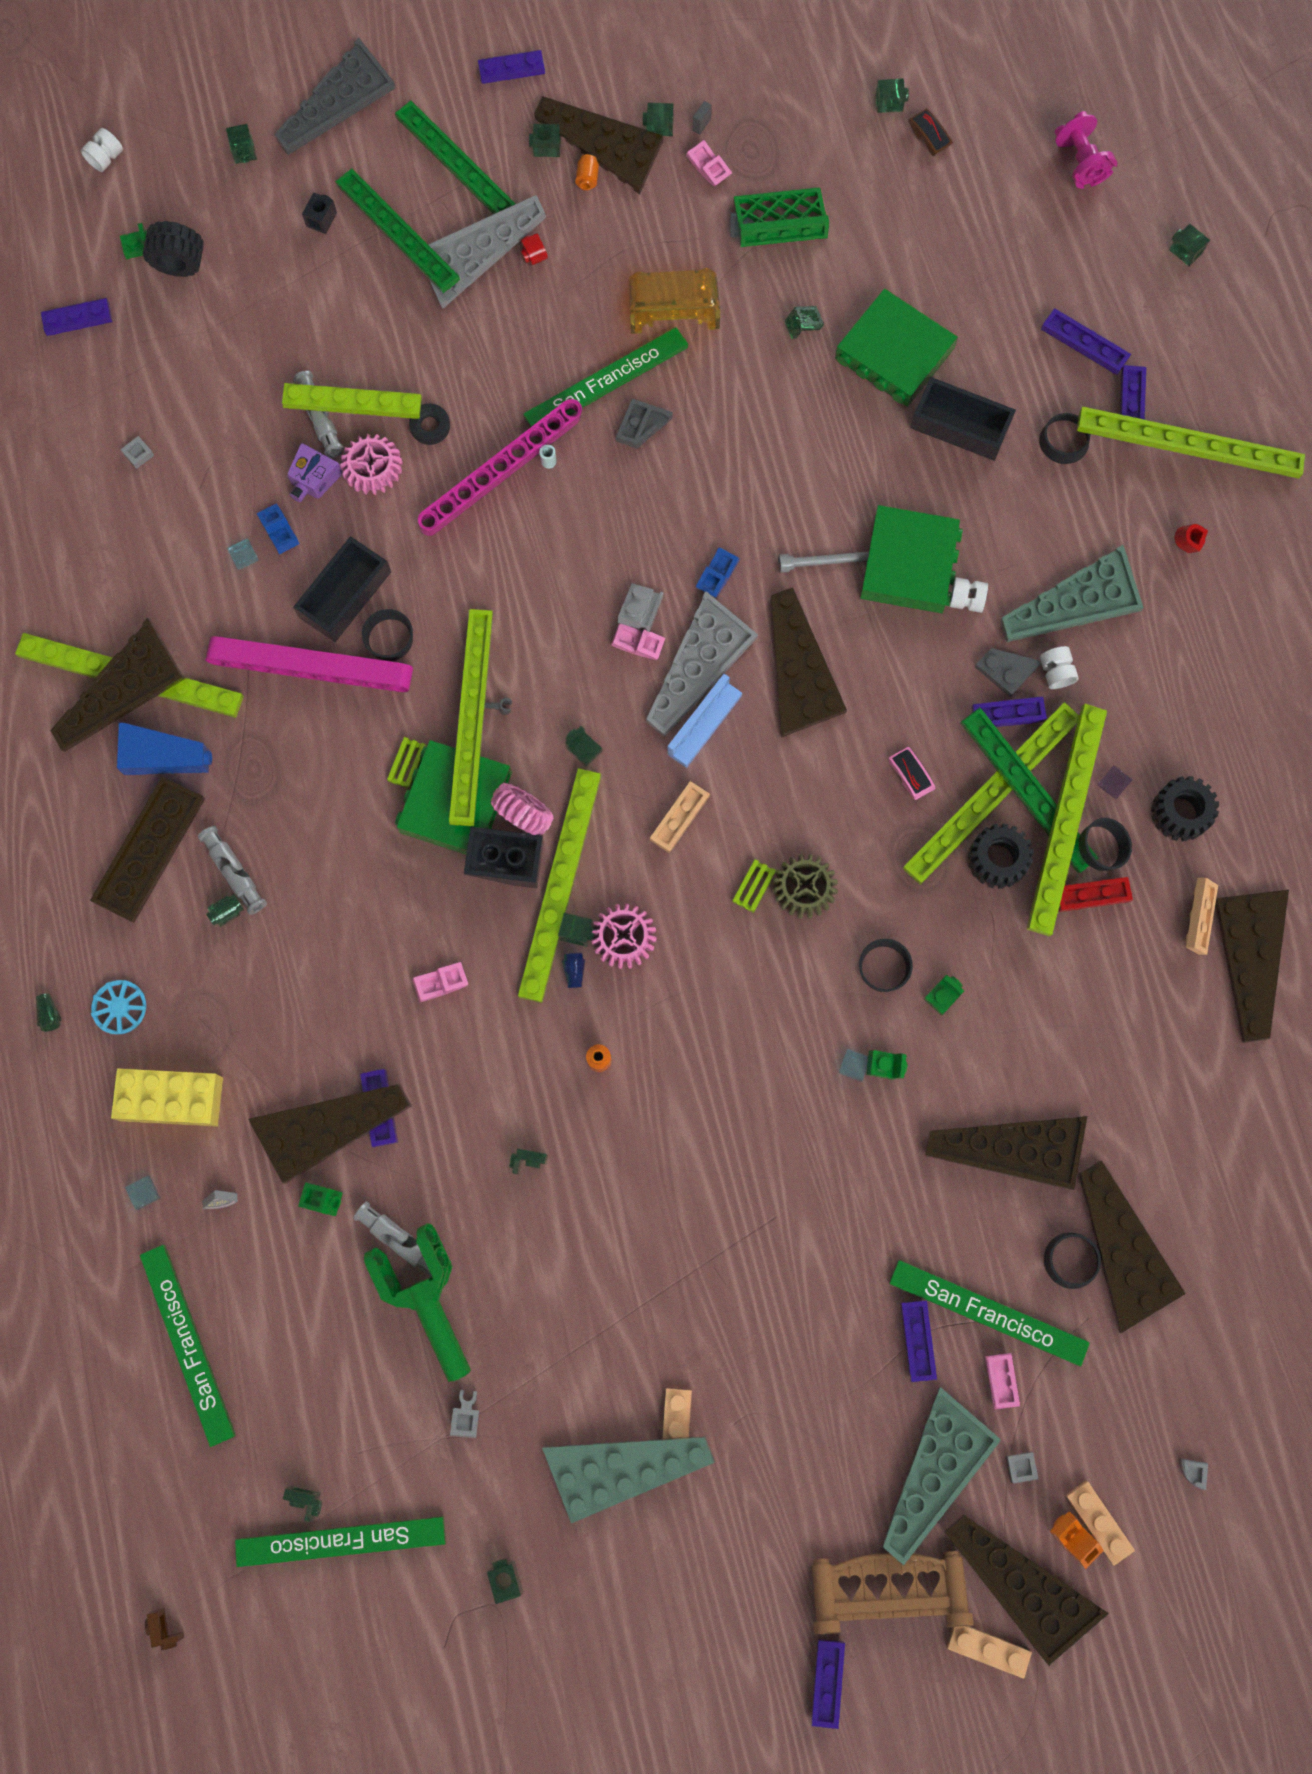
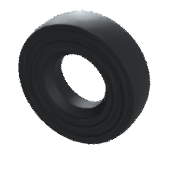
M428 403L421 405L420 419H409V428L411 434L418 442L425 445H434L447 437L450 430V420L442 407ZM427 417H433L437 419L438 426L433 431H425L421 427L422 421Z

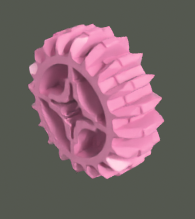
M368 433L366 439L362 440L358 436L357 443L350 441L351 448L345 447V455H341L342 463L340 465L343 471L342 475L347 480L350 487L354 486L357 492L363 490V493L366 495L370 490L376 495L379 489L385 493L386 486L393 488L392 481H398L399 477L397 474H402L401 466L403 464L400 458V451L396 449L393 442L389 443L386 437L380 439L378 434L371 438ZM374 452L382 453L385 456L383 457V455H377ZM371 459H373V465H371L372 470L370 469V464H372ZM360 472V474H366V475H368L369 477H364V476H361V475H359V474H357V473Z
M503 783L493 793L491 804L505 820H508L519 829H523L527 833L530 832L532 835H542L551 826L554 818L550 809L541 803L539 799H536L532 794L527 793L518 786L515 787L512 784Z
M616 904L615 912H612L610 907L606 908L607 917L602 913L599 914L602 923L594 921V926L599 930H592L591 935L598 938L593 939L591 942L592 945L598 946L595 949L596 954L603 953L601 956L602 962L610 958L609 966L613 967L615 961H618L619 969L623 968V962H627V966L630 969L632 968L633 960H635L637 965H641L640 956L644 959L649 958L645 950L654 951V946L649 943H654L657 940L655 936L651 935L656 932V928L648 927L653 923L652 918L644 920L647 916L646 911L638 915V906L629 911V904H625L624 910H620V905ZM619 919L633 920L626 925L614 923V921ZM639 925L644 932V939L641 945L633 937ZM607 927L615 935L609 947L604 942V933ZM618 932L622 934L628 933L630 941L625 938L618 941L620 939ZM622 947L634 950V952L629 954L615 953V951Z

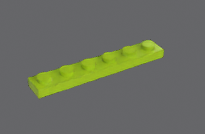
M284 383L282 399L283 408L413 419H420L422 402L421 394Z

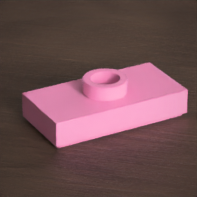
M1011 1353L984 1356L993 1409L1020 1406Z

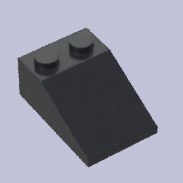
M470 827L464 875L513 886L537 889L544 845L543 836Z

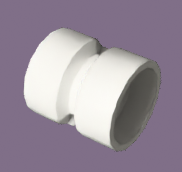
M100 128L93 136V142L88 141L81 148L80 152L91 166L103 172L111 164L110 159H115L123 151V147L113 134L104 128Z
M955 577L949 607L963 609L966 606L969 611L982 613L986 601L988 583L974 581L970 584L968 579ZM969 592L973 594V598H968Z
M1057 647L1041 654L1040 660L1043 669L1048 671L1045 676L1049 689L1067 687L1079 680L1075 666L1071 665L1073 658L1069 647Z

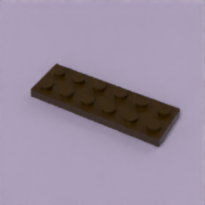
M162 776L90 901L135 923L205 798Z

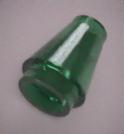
M47 993L36 997L37 1026L44 1032L58 1029L61 1026L60 1022L62 1020L51 995Z

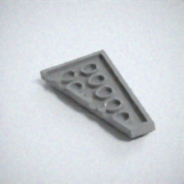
M537 195L429 244L460 278V281L444 294L430 281L442 309L546 218Z
M706 591L690 628L687 630L674 658L672 667L664 680L660 693L657 695L646 719L647 723L663 737L668 734L758 638L757 633Z

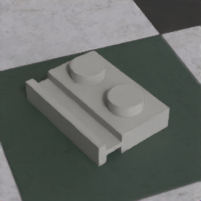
M632 583L619 613L617 623L638 629L640 627L646 628V631L650 632L663 600L664 592L660 591L659 594L654 592V589Z

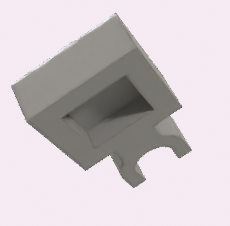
M460 1390L459 1399L462 1405L461 1409L453 1408L450 1436L476 1438L479 1410H472V1406L476 1403L477 1391H473V1398L470 1401H465L463 1399L464 1390Z

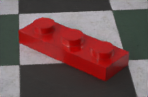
M1122 877L1064 886L1059 912L1131 902L1133 897L1129 878Z

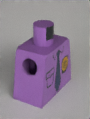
M302 443L288 471L287 476L291 484L295 486L289 495L297 502H302L306 494L317 499L320 498L342 475L339 463Z

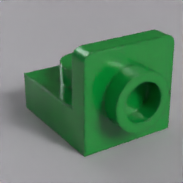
M138 223L139 231L120 236L126 260L143 256L147 230H145L142 223Z
M945 975L924 1000L942 1016L964 993V990L961 988L963 985L954 976L949 977Z
M870 1050L868 1053L866 1075L889 1080L903 1079L908 1067L906 1062L907 1055Z
M305 1182L298 1207L336 1216L341 1205L343 1193Z

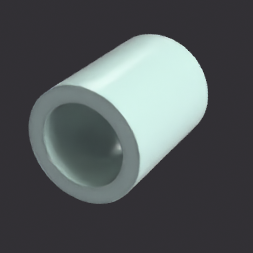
M551 445L542 446L539 451L541 464L545 468H553L557 463L555 448Z

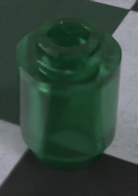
M232 894L229 897L226 895L208 906L209 912L206 915L213 926L218 924L222 927L240 916L239 913L244 909L236 896Z

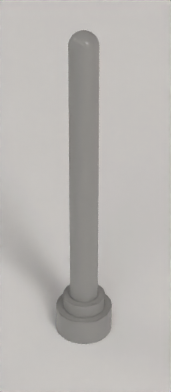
M869 552L797 558L789 556V554H779L778 563L781 565L779 571L780 573H786L794 570V567L867 561Z

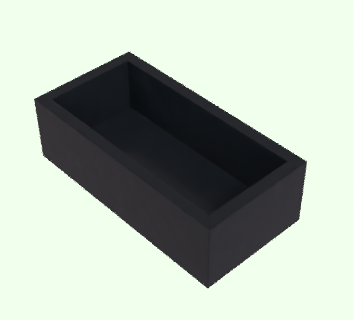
M930 377L914 413L910 428L995 461L1016 409Z
M350 536L293 606L297 616L327 638L336 642L390 575L391 569L387 560Z

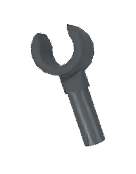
M503 698L500 703L485 702V708L499 710L501 714L508 715L511 713V709H505L502 705H511L512 700Z

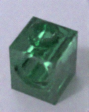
M904 78L877 81L875 94L877 113L902 112L904 110L905 102L909 100V89L905 88Z
M648 103L647 112H643V126H647L648 131L663 136H673L674 103Z
M248 124L226 128L230 150L235 163H247L257 160Z
M533 124V133H529V147L533 148L534 157H560V124Z
M1189 224L1183 230L1180 228L1171 239L1173 243L1169 251L1190 267L1204 253L1210 239L1193 225Z
M564 913L558 938L559 941L588 947L589 941L594 939L592 931L596 930V927H593L592 919Z
M507 1558L493 1562V1567L489 1568L487 1575L495 1604L520 1597L523 1589L515 1560L508 1562ZM500 1573H507L511 1577V1584L509 1586H502L498 1582V1575Z

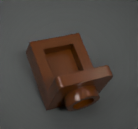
M165 1608L157 1609L147 1614L145 1632L147 1636L150 1635L151 1648L158 1646L161 1647V1650L174 1648L177 1646V1642L184 1638V1632L168 1635Z

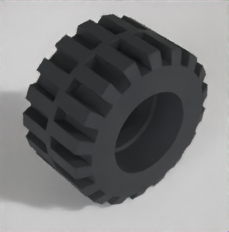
M158 221L155 224L149 225L147 229L143 257L149 263V266L159 272L177 277L192 276L198 273L200 269L204 241L195 230L177 222Z
M1183 776L1178 777L1176 780L1173 779L1168 782L1154 798L1151 811L1155 813L1152 815V819L1158 822L1156 825L1158 830L1161 828L1164 830L1162 833L1164 836L1167 837L1170 834L1172 835V840L1177 841L1181 838L1182 842L1188 841L1190 838L1194 840L1214 824V819L1219 814V811L1216 810L1219 807V801L1214 800L1217 794L1216 792L1211 793L1210 789L1212 787L1209 784L1206 786L1202 784L1204 780L1199 778L1197 781H1194L1193 776H1188L1186 779ZM1180 798L1189 801L1195 808L1196 818L1185 819L1181 817L1174 808V799Z
M1005 823L1001 827H998V824H993L991 828L986 827L978 834L970 847L968 859H970L969 868L974 869L972 873L974 877L979 876L981 878L979 880L980 883L984 884V882H987L990 888L997 885L998 889H1003L1006 885L1011 887L1016 882L1018 883L1027 873L1033 861L1031 856L1034 853L1033 849H1029V846L1032 844L1030 839L1025 840L1026 834L1023 831L1018 833L1016 831L1018 827L1012 826L1010 829L1008 824ZM994 845L1007 848L1013 857L1012 866L999 867L993 864L988 857V848Z

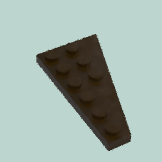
M544 96L541 97L534 113L535 120L553 133L560 134L566 139L567 143L571 146L574 144L584 155L595 156L599 166L606 171H611L618 176L621 182L624 184L628 183L634 188L635 192L639 195L641 194L663 143V135Z
M793 587L771 595L781 738L847 712Z
M146 618L139 631L128 639L127 645L120 653L117 652L93 680L94 683L90 688L79 696L78 702L72 709H68L50 730L61 751L66 752L185 679L151 619Z
M1289 889L1216 899L1215 905L1243 1043L1268 1040L1271 1036Z
M396 1084L258 1116L248 1120L281 1182L286 1184L412 1107L401 1085Z
M1088 1116L929 1131L925 1156L1075 1190Z
M1101 1160L1079 1173L1086 1204L1089 1207L1092 1219L1091 1224L1095 1231L1106 1283H1108L1111 1293V1302L1116 1313L1119 1333H1123L1186 1293Z
M961 1516L944 1531L1048 1666L1109 1614L967 1516Z

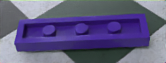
M1055 308L1041 328L1044 332L1116 375L1119 374L1131 356V353Z

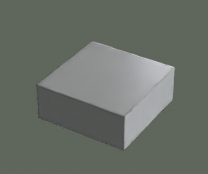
M139 436L120 449L136 469L154 456L153 452Z
M1033 1452L1006 1456L1011 1483L1038 1479Z

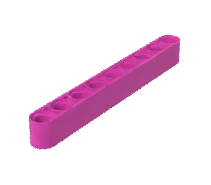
M575 399L564 401L423 510L418 516V525L421 533L432 536L439 532L538 455L542 446L551 445L578 424L582 413L581 404ZM568 409H574L577 412V414L575 416H569L566 414L565 411ZM554 422L559 425V428L552 430L547 425ZM538 436L542 441L534 444L530 441V438ZM521 450L524 455L517 458L512 455V452ZM501 463L506 466V469L504 471H497L494 466ZM484 477L489 482L486 485H479L476 480ZM462 491H467L471 494L468 499H461L458 495ZM444 505H450L453 508L449 513H443L440 509ZM425 519L435 521L431 527H425L422 523Z
M217 636L210 637L205 658L206 662L217 666L396 692L409 691L413 667L404 663Z

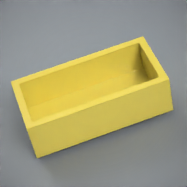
M117 1069L111 1118L124 1122L218 1127L223 1077L212 1073Z

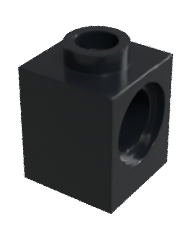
M313 192L302 216L306 227L326 234L337 214L333 199L327 195H319Z

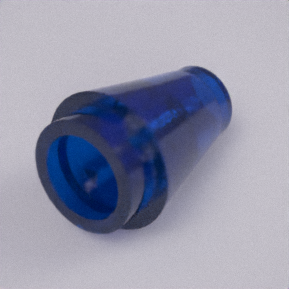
M583 953L564 954V960H561L568 988L582 987L586 960L583 959Z

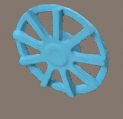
M116 980L108 982L93 996L91 1016L97 1026L107 1033L116 1035L128 1033L135 1029L145 1016V996L137 985L129 981ZM122 985L119 997L115 995L113 986ZM127 986L136 990L129 997L124 998ZM107 989L111 995V1001L100 997ZM140 995L142 1006L129 1004L131 1000ZM98 1001L107 1004L108 1008L97 1011ZM130 1010L142 1011L137 1021L128 1014ZM105 1013H110L106 1021L102 1024L98 1016ZM114 1017L117 1018V1030L107 1028ZM126 1017L133 1025L123 1030L122 1018Z

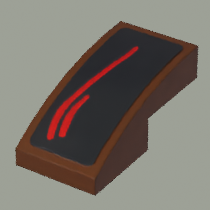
M927 108L908 120L918 140L921 138L924 140L932 156L953 144L944 127Z

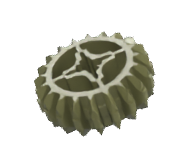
M799 854L798 862H796L794 857H790V865L783 862L781 864L783 870L777 869L776 875L779 878L773 879V884L777 885V887L773 888V893L780 894L776 897V902L784 901L781 909L785 910L790 907L789 915L791 916L795 911H798V918L802 919L804 912H807L808 919H811L813 916L812 911L817 916L822 914L821 908L828 911L830 908L828 903H834L835 901L832 895L838 893V889L832 887L838 884V880L830 879L835 875V871L830 870L827 872L826 870L830 864L825 863L821 866V857H818L816 862L812 861V854L808 855L807 860H804V856ZM801 869H807L814 872H812L810 875H803L799 871H796ZM789 876L793 879L792 882L796 886L791 895L788 894L785 884ZM820 877L825 886V893L822 897L818 894L819 891L815 887ZM811 882L809 889L805 888L799 892L802 884L805 885ZM806 897L815 902L803 904L797 901L800 898Z

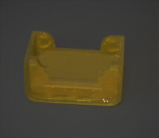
M711 269L652 273L635 272L629 277L631 334L642 333L644 325L648 324L649 327H653V321L697 319L698 324H702V321L708 323L709 330L720 329L721 311L717 274Z

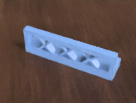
M726 674L721 676L668 745V755L686 768L742 697V692L729 684L730 677Z

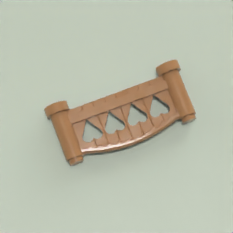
M959 1551L945 1552V1558L943 1559L912 1554L904 1565L889 1552L864 1555L836 1565L829 1564V1559L813 1560L812 1575L816 1622H813L814 1634L841 1633L840 1621L946 1615L947 1627L974 1625L973 1613H969L963 1557H960ZM931 1571H935L939 1574V1581L931 1597L917 1579L919 1572L929 1574ZM894 1573H898L901 1576L904 1573H910L913 1576V1582L905 1599L891 1581V1576ZM878 1574H883L887 1578V1583L878 1600L865 1584V1577L867 1575L876 1577ZM855 1575L860 1578L861 1583L852 1602L838 1584L841 1576H846L849 1579Z

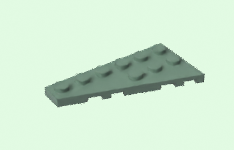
M1124 545L1058 583L1049 591L1038 595L1031 602L1020 606L1002 617L1000 622L1006 641L1010 642L1142 611L1144 607Z
M941 1387L938 1388L882 1544V1547L902 1565L908 1561L1001 1441L999 1437Z
M705 1436L556 1447L546 1446L542 1448L571 1523L715 1463Z

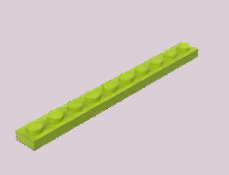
M1083 406L1079 411L1077 431L1298 479L1303 475L1305 454Z
M469 609L449 816L450 825L474 826L493 621L492 610Z
M23 633L15 652L20 658L96 678L112 659L109 656ZM188 678L158 695L159 697L235 718L244 698L242 693Z
M1064 702L1016 751L1030 771L1077 725L1079 715ZM998 771L903 867V870L918 884L921 885L1012 791Z
M1086 703L1081 707L1026 928L1048 937L1053 934L1107 710Z
M579 768L577 770L518 994L519 998L543 1002L598 792L601 773Z

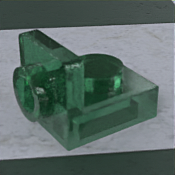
M817 306L794 307L785 319L786 327L792 339H796L802 331L821 330L824 326Z
M582 726L577 730H571L565 738L566 749L586 767L603 751V748L585 733V729Z
M517 1148L516 1154L512 1153L509 1168L513 1169L512 1174L519 1175L522 1161H526L525 1166L540 1169L541 1164L547 1165L549 1155Z
M289 1486L285 1489L283 1500L290 1501V1506L304 1508L305 1505H308L304 1518L305 1522H311L315 1516L318 1517L322 1507V1501L319 1500L320 1492L295 1486Z

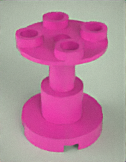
M1086 111L1079 112L1073 120L1057 127L1054 132L1057 146L1069 147L1075 145L1078 150L1076 159L1079 165L1073 171L1072 178L1076 187L1084 189L1086 184H1090L1093 187L1102 183L1112 175L1113 166L1117 167V160L1112 152H1099L1095 144L1089 143L1087 137L1096 128L1097 119L1094 115H1087Z

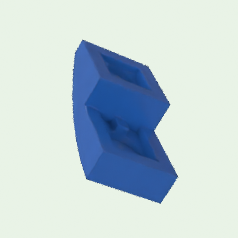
M277 503L257 513L279 554L300 544Z
M719 547L709 567L706 566L696 588L704 592L706 591L711 596L717 598L732 575L740 558Z

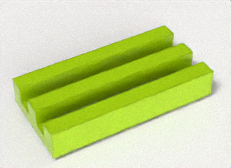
M404 737L387 778L388 782L411 789L413 772L415 768H419L422 761L420 760L421 751L427 745ZM409 745L410 748L403 763V766L401 768V771L399 773V776L397 779H395L401 762L403 760V757L405 755V752L407 750V747ZM416 748H418L419 751L417 753V756L415 758L407 781L404 782L403 779L405 777L406 771L408 769L414 751Z
M755 859L737 891L733 903L754 913L776 870L769 868L764 863H759ZM756 868L760 869L744 901L739 900ZM764 872H766L768 876L751 906L748 902Z

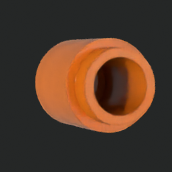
M585 154L577 162L575 183L582 190L588 191L597 186L599 164L595 156Z
M594 1045L589 1048L586 1054L587 1063L595 1072L606 1071L611 1065L612 1057L610 1051L604 1045ZM596 1054H603V1059L601 1061H596L594 1059V1056Z

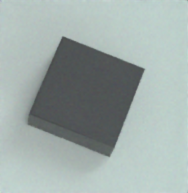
M706 101L702 103L693 116V131L699 135L711 120L712 105Z

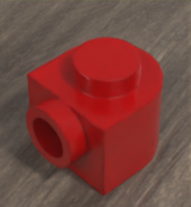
M538 233L532 236L528 235L521 240L523 250L520 252L525 263L529 262L533 266L548 259L546 249Z
M1199 524L1179 527L1175 532V543L1187 553L1200 552L1205 544L1208 530Z

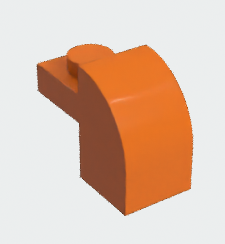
M1070 1511L1058 1517L1054 1522L1053 1528L1050 1530L1055 1539L1085 1569L1104 1551L1098 1541L1082 1527L1078 1519Z

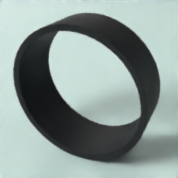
M1072 413L1058 414L1051 418L1042 429L1039 438L1040 447L1050 460L1060 464H1071L1079 461L1087 453L1091 434L1085 433L1087 438L1086 444L1080 450L1070 453L1054 448L1047 437V429L1050 424L1057 421H1070L1078 424V415Z
M384 609L377 611L363 625V643L375 657L381 660L394 661L400 659L408 653L412 646V624L403 613L397 610ZM384 620L400 621L410 632V639L407 645L401 651L392 655L375 653L369 644V636L372 629Z
M1099 818L1093 821L1082 831L1079 837L1080 854L1083 860L1093 869L1099 871L1117 869L1124 866L1130 859L1132 853L1130 835L1125 827L1114 819ZM1092 827H1102L1108 830L1117 841L1119 849L1118 858L1110 867L1099 863L1089 850L1087 838Z
M878 939L868 944L862 951L859 959V970L862 979L870 988L880 992H890L901 988L908 982L913 970V961L909 951L901 943L892 939ZM875 948H892L900 953L905 961V976L901 983L892 989L875 987L868 982L863 974V960Z
M1068 1232L1056 1236L1049 1242L1044 1253V1266L1049 1277L1056 1284L1068 1289H1078L1088 1285L1095 1279L1101 1267V1257L1098 1248L1090 1239L1078 1233ZM1066 1238H1083L1090 1243L1096 1253L1097 1267L1091 1279L1084 1283L1074 1284L1067 1282L1054 1269L1052 1260L1054 1249Z

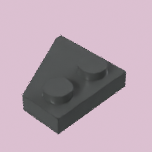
M632 399L616 435V442L639 448L672 420L673 412Z
M991 648L980 659L975 668L1011 697L1040 666L1041 662Z

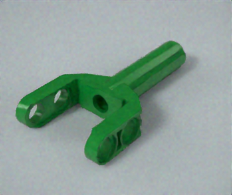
M427 1223L417 1228L416 1243L432 1276L402 1290L387 1255L380 1249L373 1248L365 1252L364 1263L382 1301L395 1307L410 1308L416 1311L447 1381L453 1382L469 1374L471 1369L439 1301L442 1289L449 1281L453 1265L435 1227Z

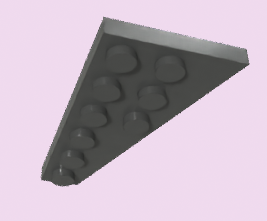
M360 38L354 42L355 46L350 52L347 51L342 56L343 60L339 65L333 67L313 89L312 96L300 104L298 112L294 116H290L274 134L277 142L287 155L396 88L394 81Z

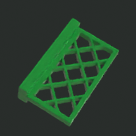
M820 187L734 196L733 202L741 247L828 238L829 217L825 212ZM812 196L817 197L813 204L805 199ZM785 199H792L795 203L790 206L783 201ZM764 201L774 203L770 208L762 205ZM748 203L752 207L747 211L740 207V204ZM800 204L808 208L804 213L796 209ZM778 206L786 210L782 216L774 212ZM756 209L764 212L760 218L752 214ZM812 212H815L818 215H820L815 217H809V215ZM790 214L798 217L796 219H787ZM770 216L777 221L766 222L765 220ZM747 218L750 219V220H752L753 222H755V223L743 224V222H744Z

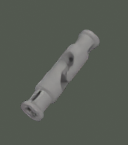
M301 371L293 378L295 384L314 385L311 371ZM306 410L310 420L313 422L318 440L323 443L325 456L335 458L341 455L344 447L337 439V431L333 422L327 417L329 416L328 412Z
M208 827L198 835V839L200 842H204L209 850V856L226 878L237 898L242 899L248 908V914L253 915L261 911L267 905L266 900L260 897L256 891V885L244 870L228 843L223 842L217 833V827Z
M366 1201L356 1212L353 1219L360 1221L368 1227L372 1235L388 1245L414 1268L419 1267L429 1277L432 1276L416 1243V1239L401 1229L399 1225L386 1215H380ZM407 1243L410 1248L403 1247V1245Z

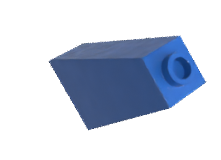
M119 723L117 769L123 775L209 773V765L212 764V752L209 751L204 743L126 723Z

